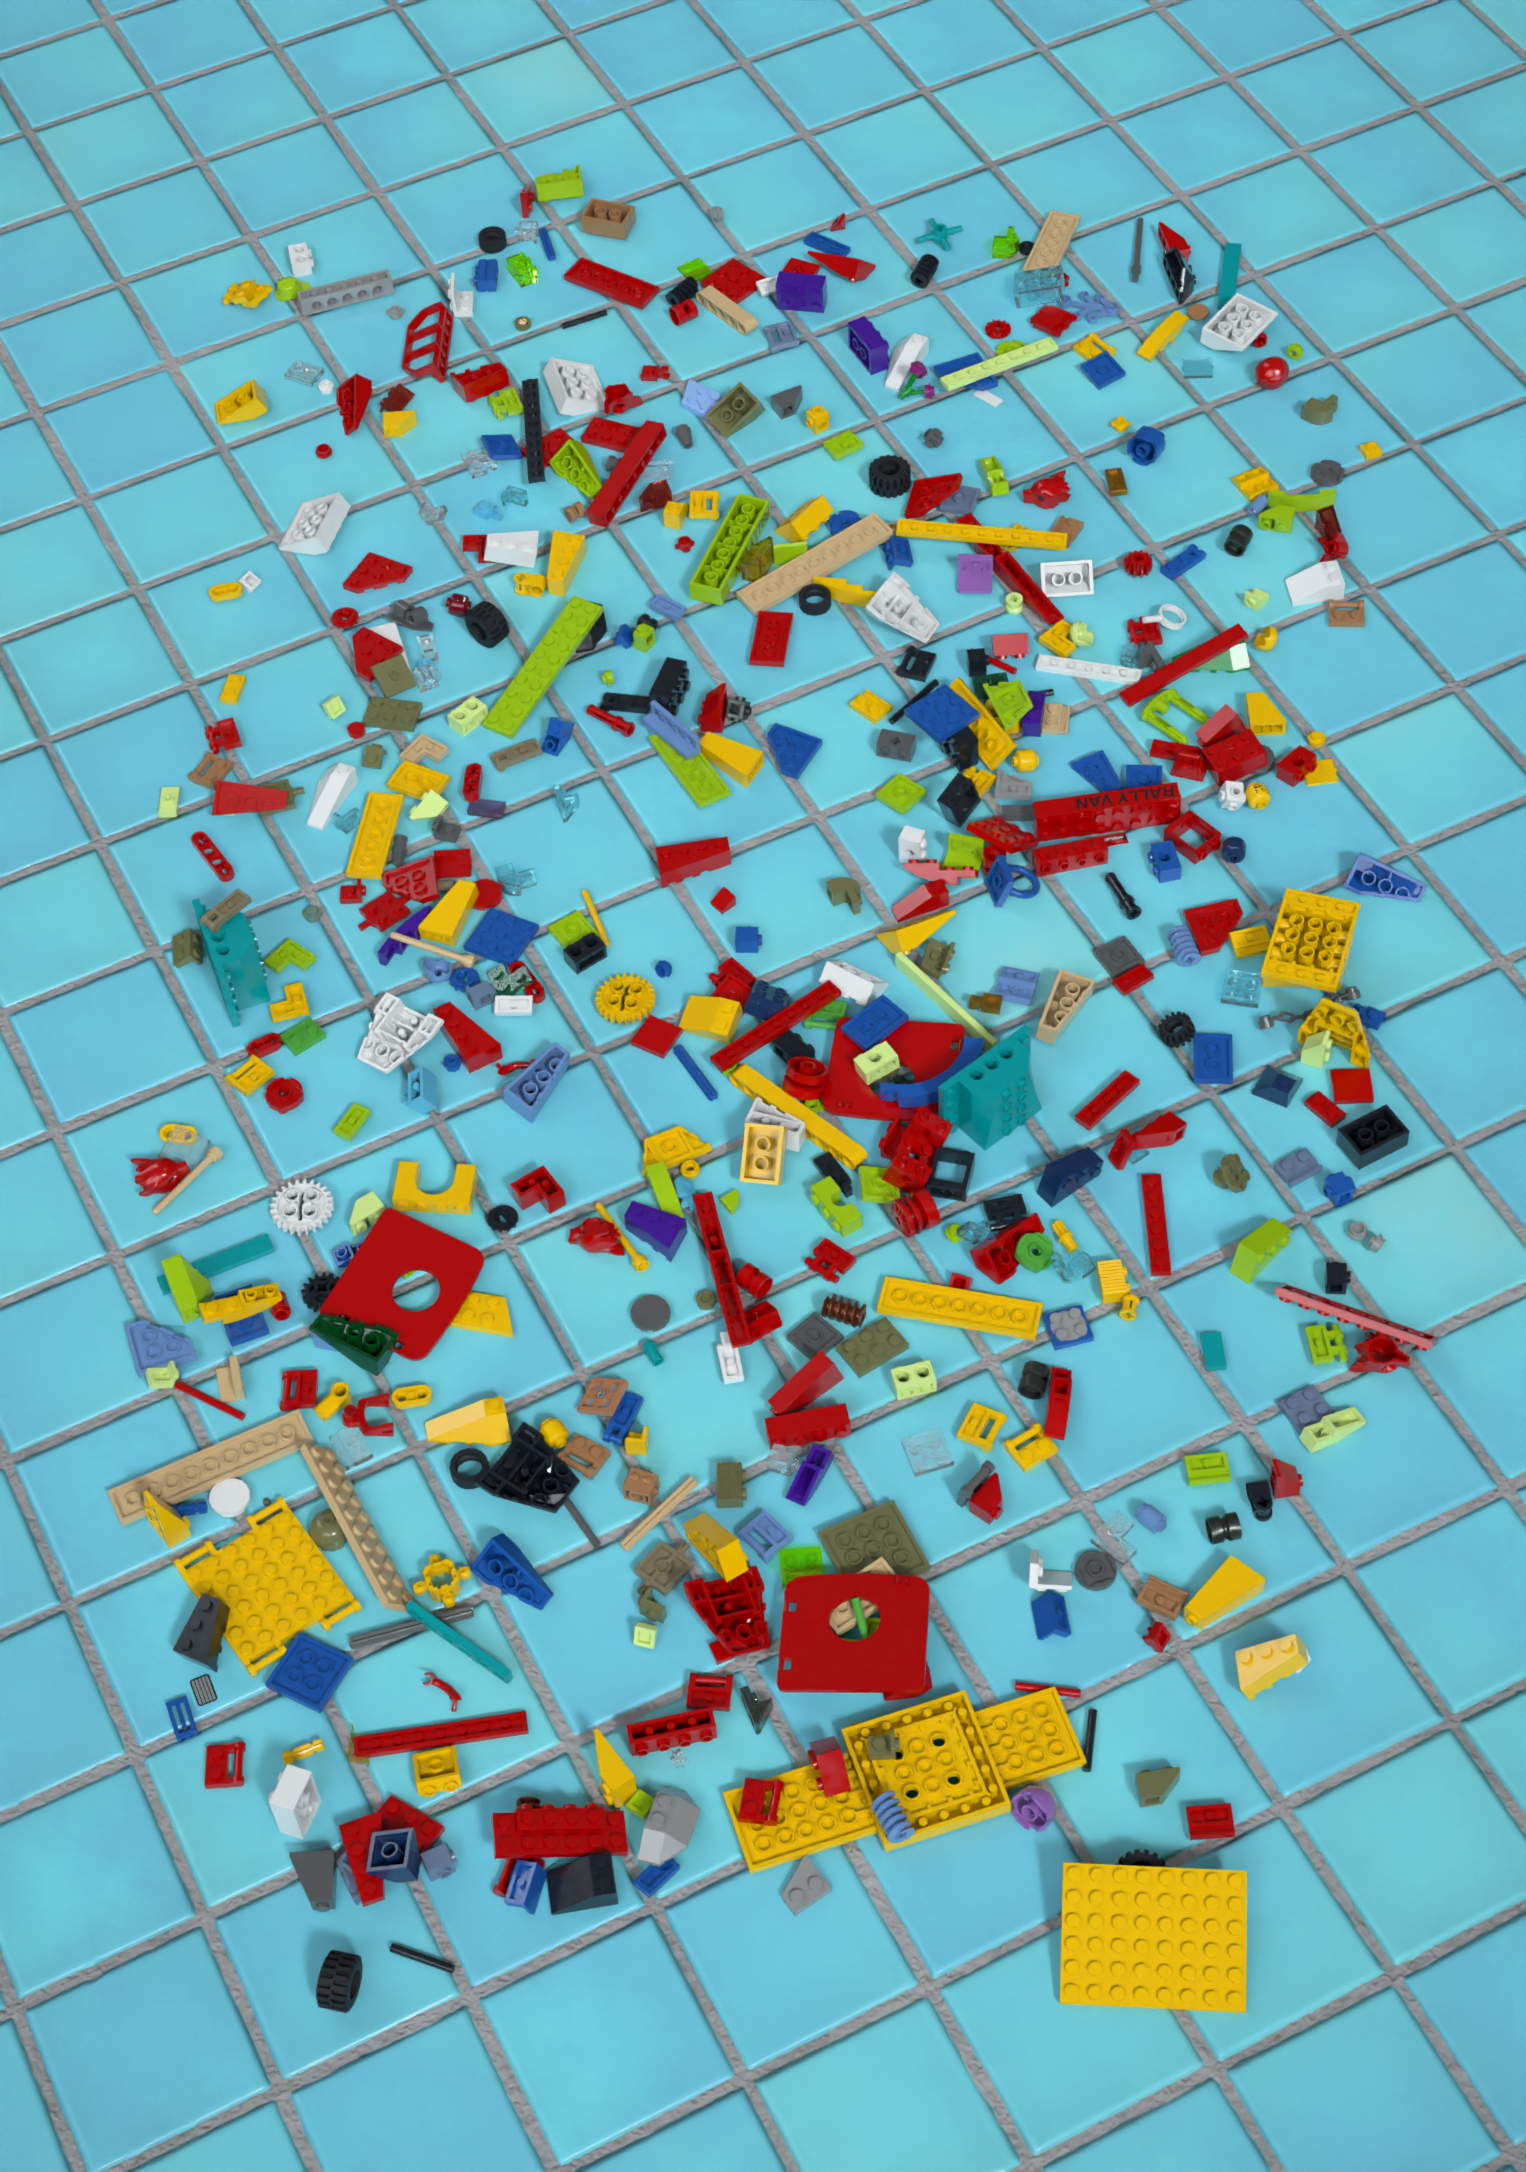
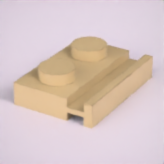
M1045 703L1042 734L1059 735L1060 733H1065L1067 735L1071 705L1063 706V704Z

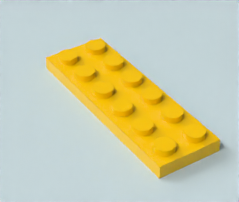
M957 677L949 687L980 713V718L968 726L978 738V756L990 770L994 771L1017 744L964 681Z
M369 792L347 866V877L383 879L382 874L386 868L405 801L404 795Z

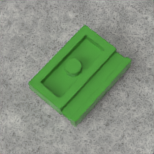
M311 1017L279 1035L281 1041L285 1043V1046L294 1056L299 1055L327 1038L326 1033Z

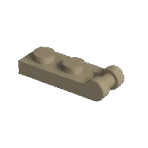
M536 738L495 752L491 755L490 759L495 764L497 771L503 772L507 767L542 755L543 752Z
M237 888L201 917L200 923L205 927L208 926L209 930L213 933H217L222 925L252 902L251 897Z

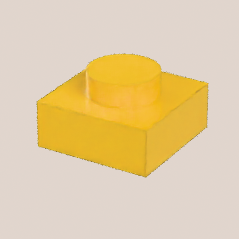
M1375 441L1362 444L1359 447V451L1366 460L1382 456V450Z

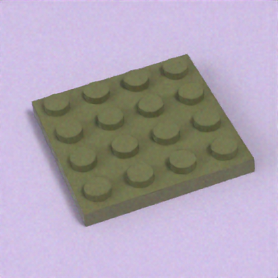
M894 1500L817 1532L818 1538L838 1574L858 1573L880 1557L884 1558L897 1575L918 1576L931 1570L929 1562Z

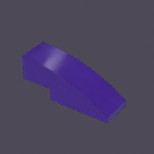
M813 1444L806 1461L803 1460L786 1499L801 1506H806L834 1459L835 1455L832 1451Z

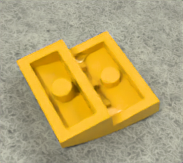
M1261 466L1231 478L1236 488L1249 501L1255 500L1258 495H1263L1267 490H1279V484L1270 479L1269 472Z

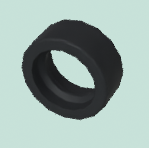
M809 584L803 587L799 592L800 609L803 613L812 616L826 613L831 607L830 590L822 584ZM813 596L824 598L819 603H809L806 601L807 598Z
M466 1448L457 1452L452 1457L449 1466L453 1482L463 1489L478 1488L475 1485L476 1481L487 1467L490 1468L486 1455L475 1448ZM477 1461L482 1465L481 1471L474 1476L464 1477L458 1474V1468L464 1462Z

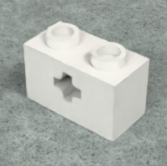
M907 825L904 826L898 838L900 863H908V859H919V863L926 861L928 851H926L928 839H926L925 830Z

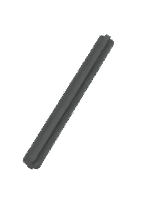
M468 1605L434 1614L433 1616L445 1624L473 1618L474 1611L472 1606ZM412 1620L349 1637L351 1649H356L428 1630V1628L419 1621Z

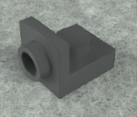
M439 815L437 820L433 822L432 831L436 840L456 843L461 833V825L445 823L443 816Z

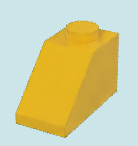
M416 410L383 412L385 438L402 437L418 425Z
M668 501L663 511L664 527L681 530L689 511V504Z

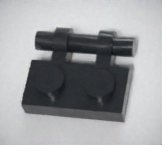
M1021 1193L983 1201L987 1220H996V1223L989 1224L991 1232H1001L1026 1218H1021L1020 1216L1021 1214H1026V1206ZM1012 1216L1014 1218L1013 1220L1003 1221V1218Z

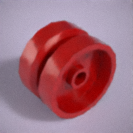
M796 1056L790 1058L787 1062L786 1075H784L782 1084L784 1092L801 1100H817L821 1098L825 1087L824 1082H826L828 1074L827 1066L823 1062L811 1057Z

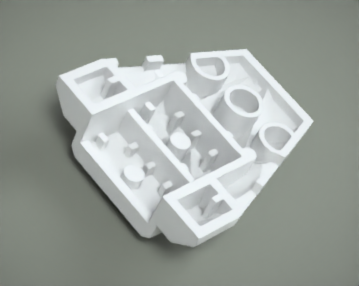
M386 992L375 1007V1018L373 1022L369 1023L368 1028L370 1031L368 1037H364L357 1059L388 1074L432 1039L443 1025L444 1020L430 1013L424 1016L405 1007L401 999Z

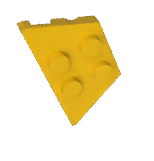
M680 1125L644 1139L643 1177L644 1179L647 1178L646 1166L664 1161L666 1168L669 1169L687 1160L711 1152L712 1146L709 1143H703L699 1140L698 1136L689 1133L687 1129Z
M472 1291L449 1326L511 1338L514 1336L506 1298Z

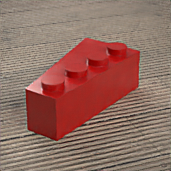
M728 837L655 847L662 889L668 887L670 883L676 882L677 884L683 882L684 878L700 876L701 872L707 870L711 872L731 865Z
M450 1001L433 1009L434 1016L444 1020L440 1030L455 1053L460 1057L469 1074L503 1058L501 1044Z

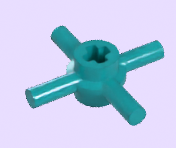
M930 218L928 222L933 230L930 234L917 237V242L922 243L933 240L934 244L943 245L946 251L951 250V245L947 238L951 234L963 231L962 226L959 225L947 229L946 225L937 224L934 218Z

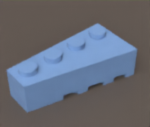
M555 1042L503 1089L504 1102L532 1124L569 1067L570 1053Z

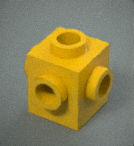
M820 405L806 411L805 422L815 435L829 429V412Z

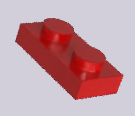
M1319 1090L1304 1101V1106L1331 1129L1346 1118V1113Z

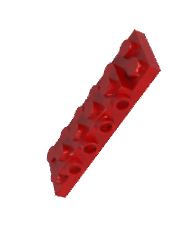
M595 1803L587 1804L585 1808H576L575 1804H566L563 1808H554L552 1804H545L541 1808L532 1809L531 1805L526 1804L521 1805L514 1813H492L491 1815L494 1859L585 1857L610 1851L611 1856H626L628 1853L624 1810L604 1811V1807H598V1804Z

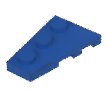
M1103 750L1070 763V767L1100 792L1124 789Z

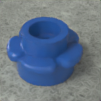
M660 960L655 966V971L661 978L669 977L672 973V966L669 962Z
M448 1055L444 1058L443 1066L449 1072L458 1071L462 1064L458 1055Z

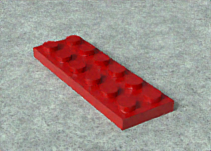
M583 257L564 274V280L641 310L660 292V288L656 285Z

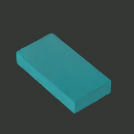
M1221 1332L1200 1333L1205 1370H1226L1227 1365Z

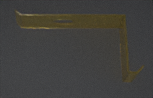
M351 1723L352 1731L348 1752L349 1762H365L367 1767L370 1765L369 1757L351 1756L355 1730Z

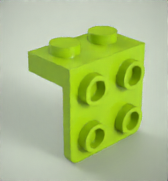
M949 833L948 851L942 870L946 866H953L955 870H962L963 866H973V870L980 871L983 862L985 840L979 837Z

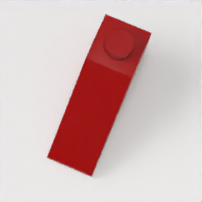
M1158 222V237L1164 251L1178 248L1188 262L1189 255L1191 254L1190 245H1187L1186 240L1164 223Z
M942 878L926 883L893 905L891 911L897 922H901L949 906V891Z

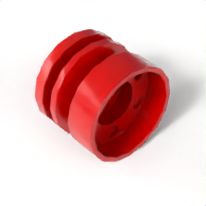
M924 1187L910 1192L909 1198L903 1195L891 1202L894 1219L903 1235L909 1239L914 1237L915 1234H920L922 1227L929 1230L940 1224V1215L936 1203Z

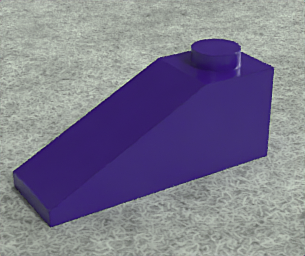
M1028 691L1033 708L1024 715L1023 736L1041 737L1046 692Z

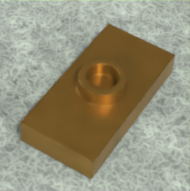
M1122 468L1106 469L1105 477L1111 497L1127 495L1128 490Z

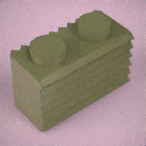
M741 1462L717 1463L718 1508L743 1507V1500H747V1490L743 1488V1482H747L746 1470H742Z

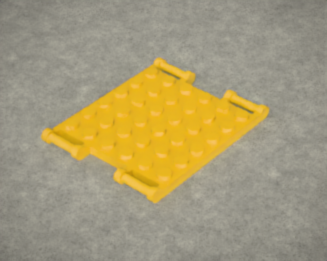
M282 1496L275 1499L276 1502L256 1514H250L245 1517L252 1530L218 1551L212 1542L207 1540L200 1548L181 1559L177 1558L173 1561L175 1568L198 1601L202 1593L221 1600L230 1607L226 1631L223 1637L252 1678L258 1674V1671L283 1657L287 1652L283 1644L298 1635L299 1632L305 1631L317 1622L327 1632L335 1623L353 1612L357 1613L362 1610L357 1599L351 1594L290 1510ZM278 1509L282 1510V1512L275 1515L271 1519L267 1520L259 1526L257 1525L258 1521L262 1520L263 1518L267 1517L268 1515L272 1514ZM209 1552L210 1556L188 1569L184 1568V1566ZM348 1603L350 1604V1605H348L347 1607H345L344 1609H342V1610H340L339 1612H337L336 1614L332 1615L331 1617H329V1618H327V1619L325 1618V1617L329 1616L330 1614L334 1613L335 1611H337L338 1609L342 1608V1607L345 1606L346 1604H348ZM274 1649H277L276 1651H274L273 1653L269 1654V1655L266 1656L265 1658L261 1659V1660L258 1661L257 1663L252 1664L253 1662H255V1661L258 1660L259 1658L263 1657V1656L266 1655L267 1653L271 1652V1651L274 1650Z

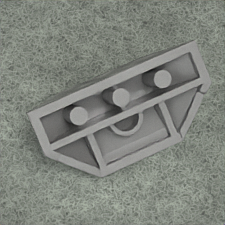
M665 1786L657 1792L643 1829L638 1862L659 1867L665 1861L687 1849L700 1815V1809L686 1791Z

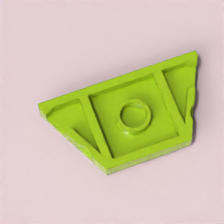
M1020 680L998 682L997 686H989L988 683L982 684L1005 731H1008L1033 708V704Z

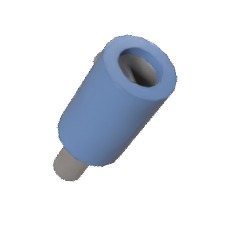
M1269 490L1263 495H1258L1248 507V513L1251 516L1257 517L1266 507Z

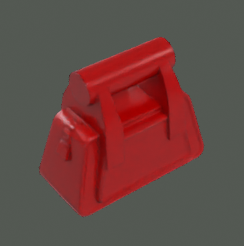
M1180 750L1179 755H1177L1173 762L1170 775L1202 782L1207 768L1204 760L1201 759V754Z

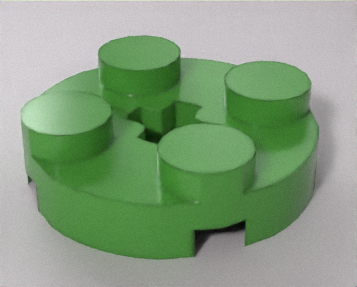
M1027 1233L1017 1242L1014 1257L1025 1269L1033 1273H1039L1046 1270L1053 1263L1055 1253L1052 1247L1054 1245L1042 1233ZM1036 1248L1038 1250L1037 1254L1039 1256H1035L1032 1253L1031 1249L1034 1250Z

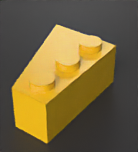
M1296 1633L1235 1651L1240 1690L1250 1701L1256 1698V1694L1265 1688L1270 1689L1273 1687V1683L1282 1677L1287 1678L1308 1664L1306 1645Z

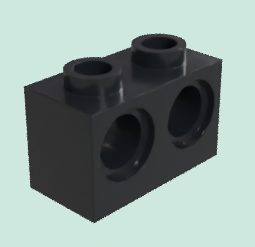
M591 932L563 949L564 961L576 974H579L607 957L606 945L594 932Z

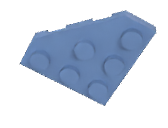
M140 1320L125 1325L139 1378L146 1376L147 1368L167 1367L169 1361H174L175 1367L198 1360L193 1342L189 1338H182L175 1335V1332L152 1325L147 1320Z

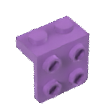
M959 554L958 592L990 594L992 592L993 555Z

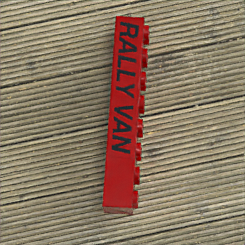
M1177 782L1036 801L1033 802L1032 827L1035 838L1039 842L1171 824L1180 817L1181 795Z

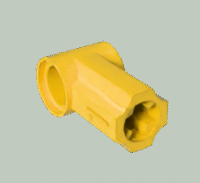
M344 1382L335 1383L331 1388V1393L313 1409L322 1421L327 1422L341 1408H345V1406L352 1403L353 1398L349 1386Z

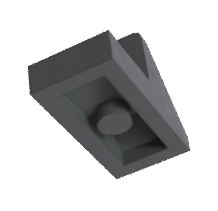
M1148 641L1138 658V669L1150 667L1152 672H1156L1164 667L1165 663L1152 641Z

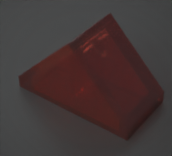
M1333 505L1321 508L1316 513L1315 529L1327 540H1332L1337 532L1342 533Z

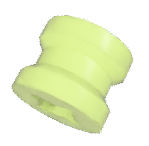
M1016 592L1009 593L1006 596V611L1010 614L1022 612L1023 596Z

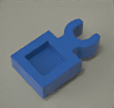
M1354 1004L1362 1025L1378 1031L1386 1018V1013L1370 1006L1364 1009L1362 1005Z

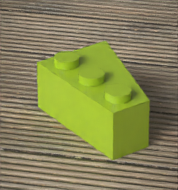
M580 164L576 165L575 169L569 171L562 169V173L554 175L552 172L535 177L538 202L584 196Z

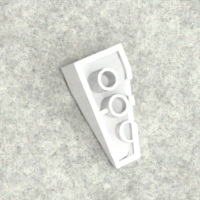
M913 333L898 343L892 352L885 380L886 388L898 392L912 375V372L909 370L911 362H922L929 353L928 337Z
M340 762L326 770L318 781L307 821L308 826L324 830L358 783L355 767Z

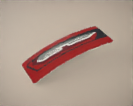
M1125 833L1104 836L1107 847L1129 843Z

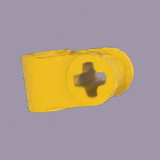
M524 572L514 575L516 583L515 592L518 595L543 596L547 585V578L545 576Z

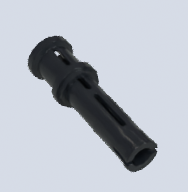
M1108 873L1104 879L1118 898L1120 908L1124 909L1129 920L1136 919L1142 912L1141 908L1135 904L1133 896L1128 895L1115 873Z

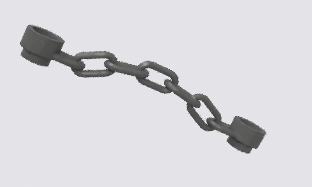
M1353 986L1346 988V992L1343 994H1333L1329 999L1332 1000L1335 997V999H1338L1336 1002L1339 1003L1341 998L1345 997L1346 1001L1360 998L1361 994L1359 989ZM1313 1009L1297 1016L1289 1012H1279L1277 1016L1271 1018L1270 1015L1261 1016L1258 1021L1259 1029L1263 1030L1273 1027V1021L1275 1020L1293 1023L1295 1019L1303 1018L1305 1021L1308 1017L1306 1014L1311 1013ZM1281 1014L1290 1015L1291 1020L1281 1019L1283 1018Z

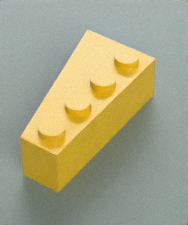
M553 530L547 574L549 594L565 597L587 551L584 535Z

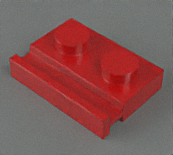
M1231 1803L1186 1807L1190 1840L1235 1837Z

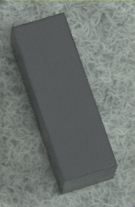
M1002 805V818L1005 819L1004 821H1033V805Z

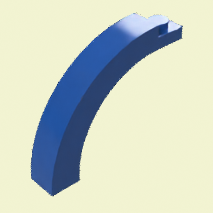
M965 1037L962 1051L956 1061L946 1071L930 1080L914 1084L880 1083L881 1100L888 1102L898 1101L899 1108H913L939 1102L938 1086L985 1053L984 1038Z

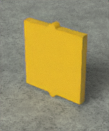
M1332 759L1316 761V769L1305 776L1307 786L1337 783L1339 781L1336 774L1337 769L1334 767Z

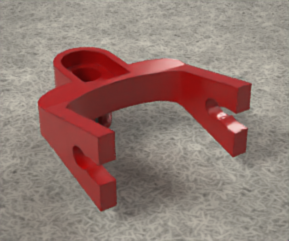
M389 1393L362 1398L359 1400L357 1408L354 1405L345 1406L344 1413L342 1414V1423L345 1427H360V1431L364 1436L394 1437L393 1422L371 1427L365 1419L367 1407H389Z

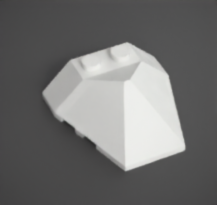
M893 571L865 606L864 610L877 621L926 644L940 623L927 607L924 608L921 605L918 595H913L909 589L910 585Z

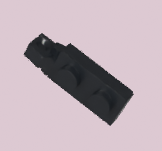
M830 1152L813 1160V1165L824 1179L831 1176L846 1198L853 1195L850 1177Z

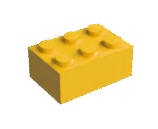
M745 1123L740 1181L782 1185L788 1127Z

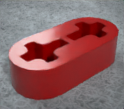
M270 1033L251 1041L247 1045L249 1057L255 1055L260 1059L278 1051L282 1047L281 1038L277 1033Z

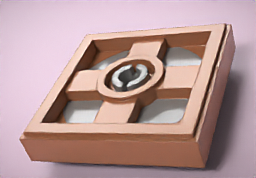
M593 1377L577 1411L580 1414L613 1417L629 1383L626 1379Z

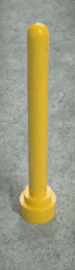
M597 1202L595 1208L602 1218L610 1223H614L615 1228L619 1229L618 1233L621 1234V1237L618 1240L631 1256L634 1269L637 1272L645 1271L650 1265L648 1259L644 1255L638 1254L603 1204Z

